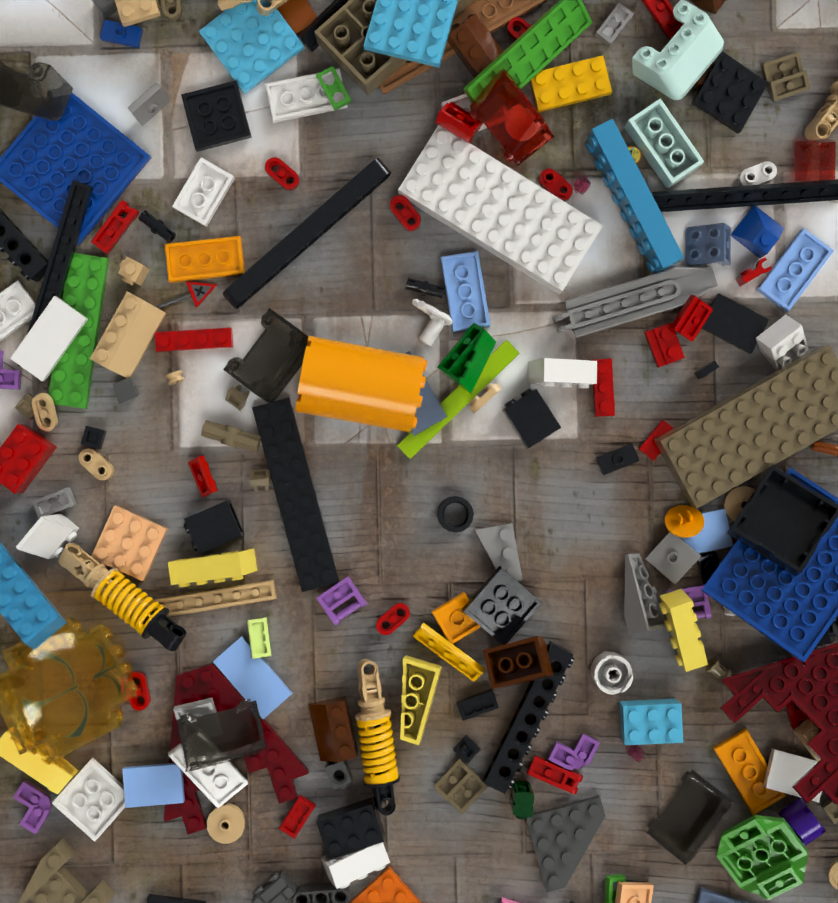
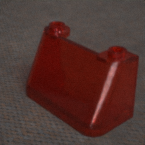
M505 68L501 69L469 106L471 117L475 121H483L506 151L504 153L505 158L510 163L513 161L516 166H519L554 138L544 118Z

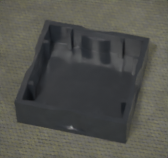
M772 465L727 534L796 577L802 573L816 551L819 541L829 531L838 517V505L818 492L804 487L796 479Z

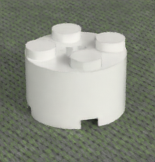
M604 651L592 662L590 675L603 692L614 695L625 692L631 686L633 681L631 665L620 654ZM609 671H614V672H615L614 675H612V674L609 675L608 673H609Z

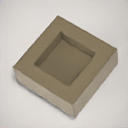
M829 799L821 807L831 822L835 824L838 822V805H835Z

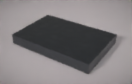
M718 293L710 306L713 308V311L701 329L749 354L753 353L757 345L756 337L763 333L770 319Z

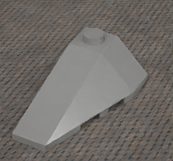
M639 553L625 555L624 617L629 635L666 628L664 621L667 620L665 614H662L659 602L655 596L657 590L648 581L649 573Z

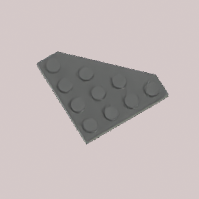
M599 795L533 813L532 817H527L526 820L546 892L566 887L604 820L605 813Z

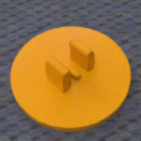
M679 505L671 508L666 513L665 526L675 536L683 538L693 537L702 531L704 517L694 507Z

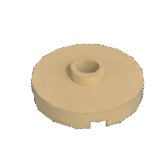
M738 486L727 492L723 500V509H725L728 519L733 522L743 509L741 503H747L755 491L753 488Z
M231 803L223 804L218 809L215 807L207 819L209 835L215 841L222 844H230L237 841L243 834L246 826L243 811ZM223 822H227L229 826L224 827Z

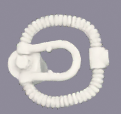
M413 299L412 304L431 318L419 337L422 343L431 347L444 325L452 324V319L449 315L426 304L424 301Z

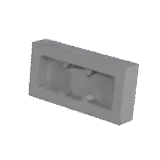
M618 3L598 29L595 36L610 47L631 20L634 13L621 3Z
M70 487L32 501L38 519L41 516L53 515L77 505Z

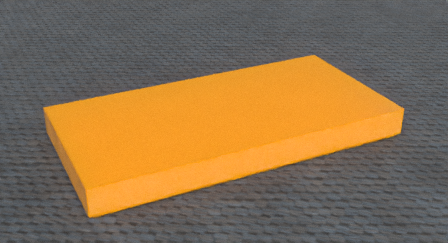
M241 236L164 244L169 283L238 276L245 273Z
M746 728L712 747L753 816L786 797L783 792L763 787L768 764Z

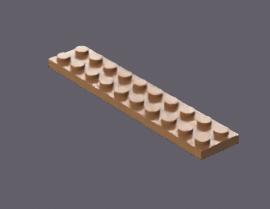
M474 0L453 19L449 35L475 13L490 34L508 25L512 18L522 17L548 2V0ZM448 42L446 43L441 62L456 54ZM408 60L386 79L379 88L382 94L385 95L433 68V66Z

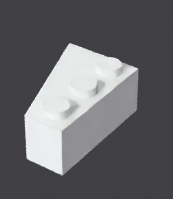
M554 358L529 361L528 384L543 385V387L560 385L561 388H572V385H578V388L587 389L589 385L597 384V361Z
M383 842L328 860L326 855L321 857L328 879L336 889L346 888L350 885V882L356 879H364L368 876V873L374 870L380 871L386 867V864L390 863Z

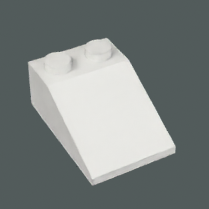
M63 514L41 516L16 548L46 559L58 558L67 543H71L77 537L76 532L79 530V527Z

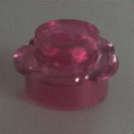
M587 176L579 177L573 185L575 192H579L581 195L584 194L590 187L591 182Z
M637 745L634 747L629 746L630 749L627 753L639 763L642 759H645L642 756L645 752Z

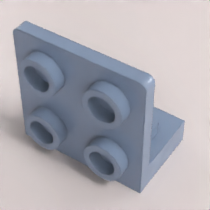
M725 223L687 227L686 264L688 266L719 263L722 266L731 265V227Z

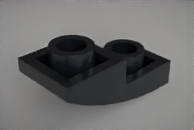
M715 551L700 554L701 557L697 560L703 584L707 583L719 566Z

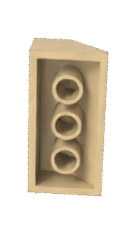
M127 291L90 359L123 377H132L155 332H157L166 312Z

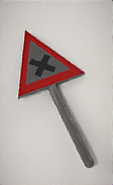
M185 281L190 292L189 294L157 305V308H163L189 297H192L197 308L217 284Z

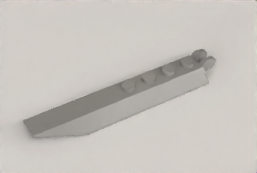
M673 268L565 301L567 313L554 316L553 321L558 322L568 318L570 324L558 327L556 329L557 333L572 329L575 337L578 338L683 306L691 294L698 298L717 287L718 284L713 268Z

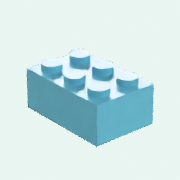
M676 698L619 701L620 739L624 745L683 743L682 704Z

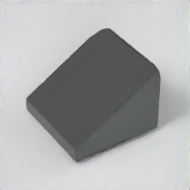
M92 0L106 19L117 11L115 0Z
M131 377L112 384L119 404L139 395Z

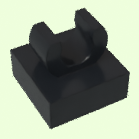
M467 735L453 748L454 752L467 764L481 750Z

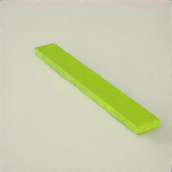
M506 340L489 356L471 394L458 386L440 404L447 418L415 436L411 432L397 446L411 459L520 353Z

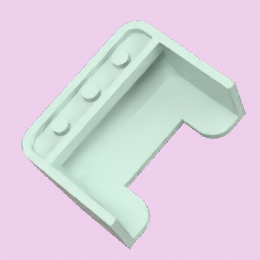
M680 0L673 9L674 18L684 25L664 49L658 52L652 47L645 46L640 48L632 57L633 75L673 100H680L689 92L722 52L724 45L723 38L708 14L685 0Z

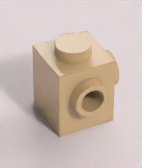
M126 257L119 265L118 274L123 277L122 281L132 286L134 283L142 286L150 269Z

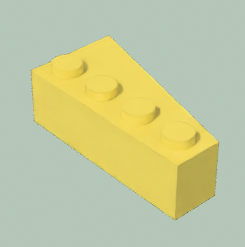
M251 548L240 552L222 553L221 555L218 553L204 557L178 559L168 562L171 585L178 584L179 587L191 586V582H196V585L207 584L208 580H214V583L226 581L225 578L230 577L232 581L244 579L243 575L257 571L255 550Z
M682 589L660 595L661 603H659V607L667 619L664 621L667 631L671 632L672 637L669 640L672 648L676 649L677 655H675L678 666H682L688 672L708 665L704 645L701 640H698L701 637V633L695 623L698 620L692 609L694 607L692 599Z
M408 655L403 657L400 740L419 745L422 741L442 666Z
M22 722L7 730L0 738V756L57 795L79 772Z

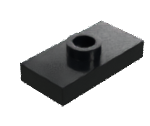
M633 443L596 457L603 475L639 461Z
M492 689L456 701L463 721L499 708Z

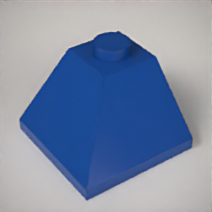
M752 206L731 233V236L758 258H761L768 254L779 240L784 227L757 206Z

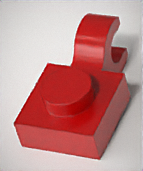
M762 258L759 260L754 270L748 268L740 273L742 277L736 280L738 285L742 286L757 276L769 272L772 269L771 266L766 269L762 267V263L767 259Z

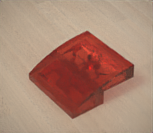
M816 140L796 142L795 181L835 180L836 141L816 143Z

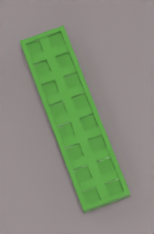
M559 0L463 88L482 121H487L592 24V20L582 0Z
M77 253L73 255L64 285L62 300L88 320L52 370L48 395L52 397L55 405L88 409L94 361L90 357L97 346L109 265L108 258Z

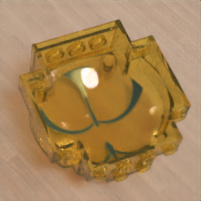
M68 618L64 626L35 650L21 641L2 651L10 670L0 674V711L20 755L44 746L51 762L124 725L122 722L124 717L121 706L137 696L136 691H138L134 680L130 681L133 678L131 674L133 669L130 663H126L123 657L125 655L124 649L121 645L112 642L113 634L108 626L105 627V625L100 624L85 632L79 620Z

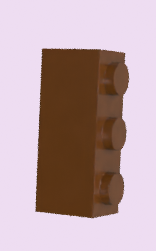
M476 13L453 31L447 39V42L474 78L503 53V50Z
M346 696L308 704L320 761L341 762L357 758L358 749Z

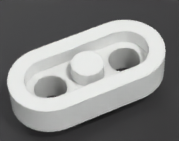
M769 161L752 166L740 173L738 183L740 186L767 183L776 176L777 168L774 163ZM765 168H768L770 173H766ZM747 175L752 176V180H749Z

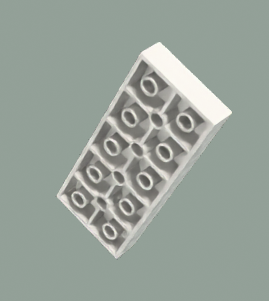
M439 125L398 189V194L406 197L411 204L558 295L564 290L603 225Z

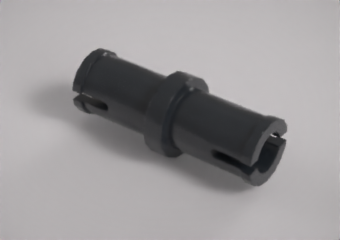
M146 210L140 214L139 221L148 226L152 233L158 234L167 243H171L175 239L176 233L167 228L163 221L157 220Z
M408 278L405 290L419 292L423 296L427 294L442 299L445 287L430 284L426 280L422 282Z

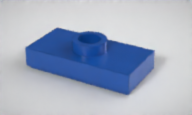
M104 20L100 38L102 41L139 48L143 29L132 25L124 27L122 23Z

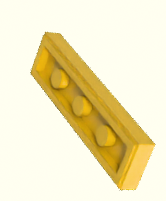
M425 623L415 631L413 635L415 639L473 682L485 671L483 666Z

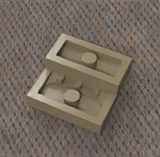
M799 52L760 64L763 78L768 82L767 90L773 102L810 89L807 70L803 71Z
M459 759L433 787L462 815L489 786L485 785L484 781L465 762Z

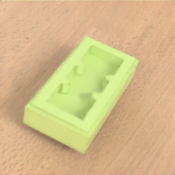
M267 617L247 620L251 658L271 656Z

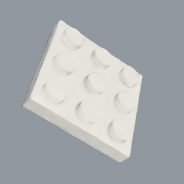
M92 758L52 804L95 842L125 808L124 785Z

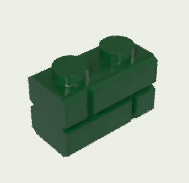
M514 781L511 788L510 805L513 815L518 819H527V817L533 816L535 795L531 784L526 781Z

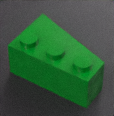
M473 323L437 368L451 381L471 394L496 341L485 329Z

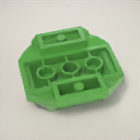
M754 815L721 832L717 858L739 888L770 900L803 884L808 850L784 818Z

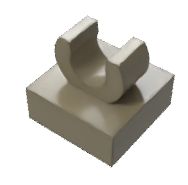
M240 384L236 388L232 386L225 398L227 402L239 411L244 408L250 393L249 390L244 394L240 392L242 387Z
M26 393L15 408L29 420H33L35 415L32 408V399L34 397L30 393Z
M269 469L251 470L250 487L254 486V490L258 491L259 486H265V490L268 491L271 480Z

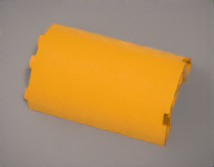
M314 336L308 337L295 412L404 432H411L412 428H416V409L421 407L423 397L419 396L420 388H424L426 377L422 376L427 366V360H424V357Z

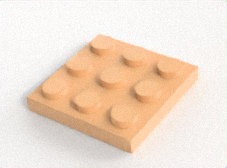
M114 505L91 557L109 567L117 568L119 571L138 580L145 581L168 528Z

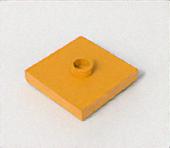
M465 592L431 611L445 637L452 644L481 627L461 610L469 601Z

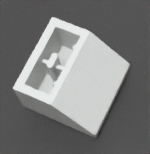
M784 315L756 337L759 350L775 371L803 356L809 350L802 325L787 315Z

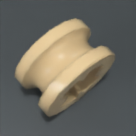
M182 370L166 375V378L169 379L168 385L178 384L185 380V377H182Z

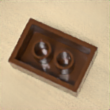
M534 636L483 650L492 689H502L553 676L545 640L542 636Z

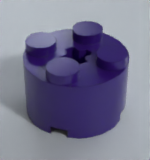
M800 797L778 813L781 818L786 820L804 846L826 832Z

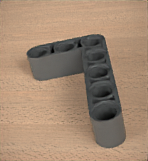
M331 882L300 885L297 887L296 894L293 897V903H348L350 887L336 889ZM344 892L345 896L340 897L336 893ZM323 893L326 897L320 898L317 894ZM305 895L307 899L302 900L298 896Z

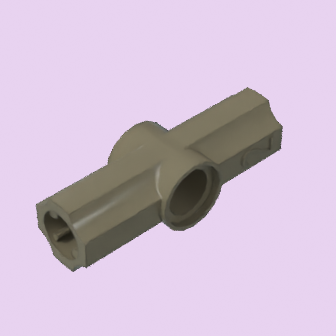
M206 420L202 427L201 436L220 441L222 444L231 447H240L257 452L261 444V437L259 435L244 432L242 429L233 426H224Z

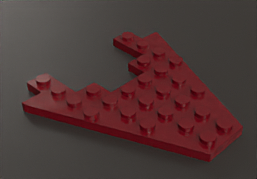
M838 643L813 650L804 663L796 657H790L722 679L721 682L731 691L733 696L720 709L733 723H736L763 698L776 713L792 701L819 729V732L806 745L820 760L792 788L806 803H809L823 791L835 805H838Z
M214 663L178 674L176 676L174 706L212 697L223 732L221 735L209 737L210 740L229 760L243 755L248 773L267 768L279 804L298 798L293 779L309 774L308 768L265 719L259 716ZM174 711L170 751L183 741ZM169 757V763H175V762ZM183 772L185 802L166 804L164 822L182 816L187 834L206 829L207 823L196 792L200 789Z

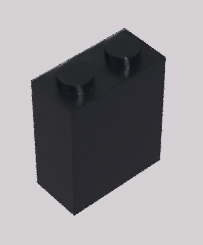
M530 388L520 394L522 398L518 401L512 399L504 404L506 408L502 410L527 449L561 428L538 390L532 391Z
M230 500L184 519V528L193 539L191 541L192 547L195 552L198 551V554L245 535Z

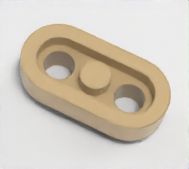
M491 382L484 389L485 394L482 397L477 395L469 402L471 404L469 409L473 414L476 413L502 387L498 383L494 385Z
M46 393L37 394L32 399L36 423L41 430L51 431L58 424L53 399Z
M87 448L80 452V464L98 480H108L113 476V465L98 451ZM88 454L91 456L90 461L86 460ZM102 467L105 469L104 474L100 473V468Z

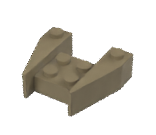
M62 838L40 860L18 903H25L29 898L33 903H109L115 892L103 879L88 892L63 865L76 851Z

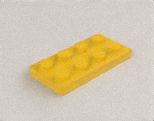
M603 55L541 70L530 80L538 112L612 94Z

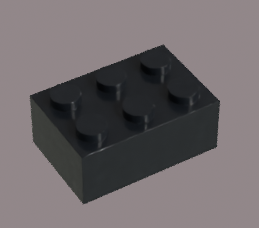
M373 797L320 814L316 822L328 860L384 842L385 839L384 828L378 810L374 806Z

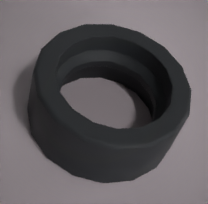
M451 496L441 502L438 507L437 516L439 523L444 529L457 533L464 531L470 526L473 521L474 512L471 504L466 499L459 496ZM451 503H460L466 509V519L460 525H451L445 520L444 511Z

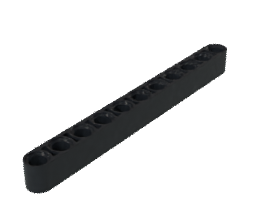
M379 158L373 160L225 289L223 296L235 309L241 307L387 180L392 172Z

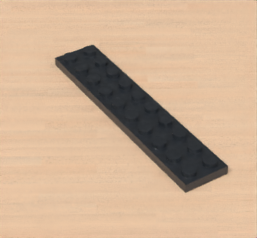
M290 398L252 407L301 590L305 592L339 582L338 573Z

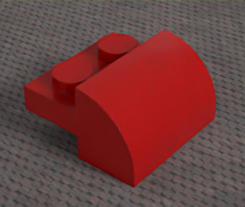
M450 102L446 103L439 111L435 123L470 144L484 121L455 103Z

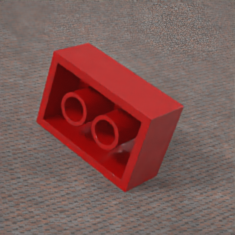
M17 424L0 447V483L14 494L24 493L57 447L28 425Z

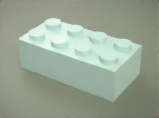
M661 98L629 119L624 127L667 190L697 170L704 163V160Z

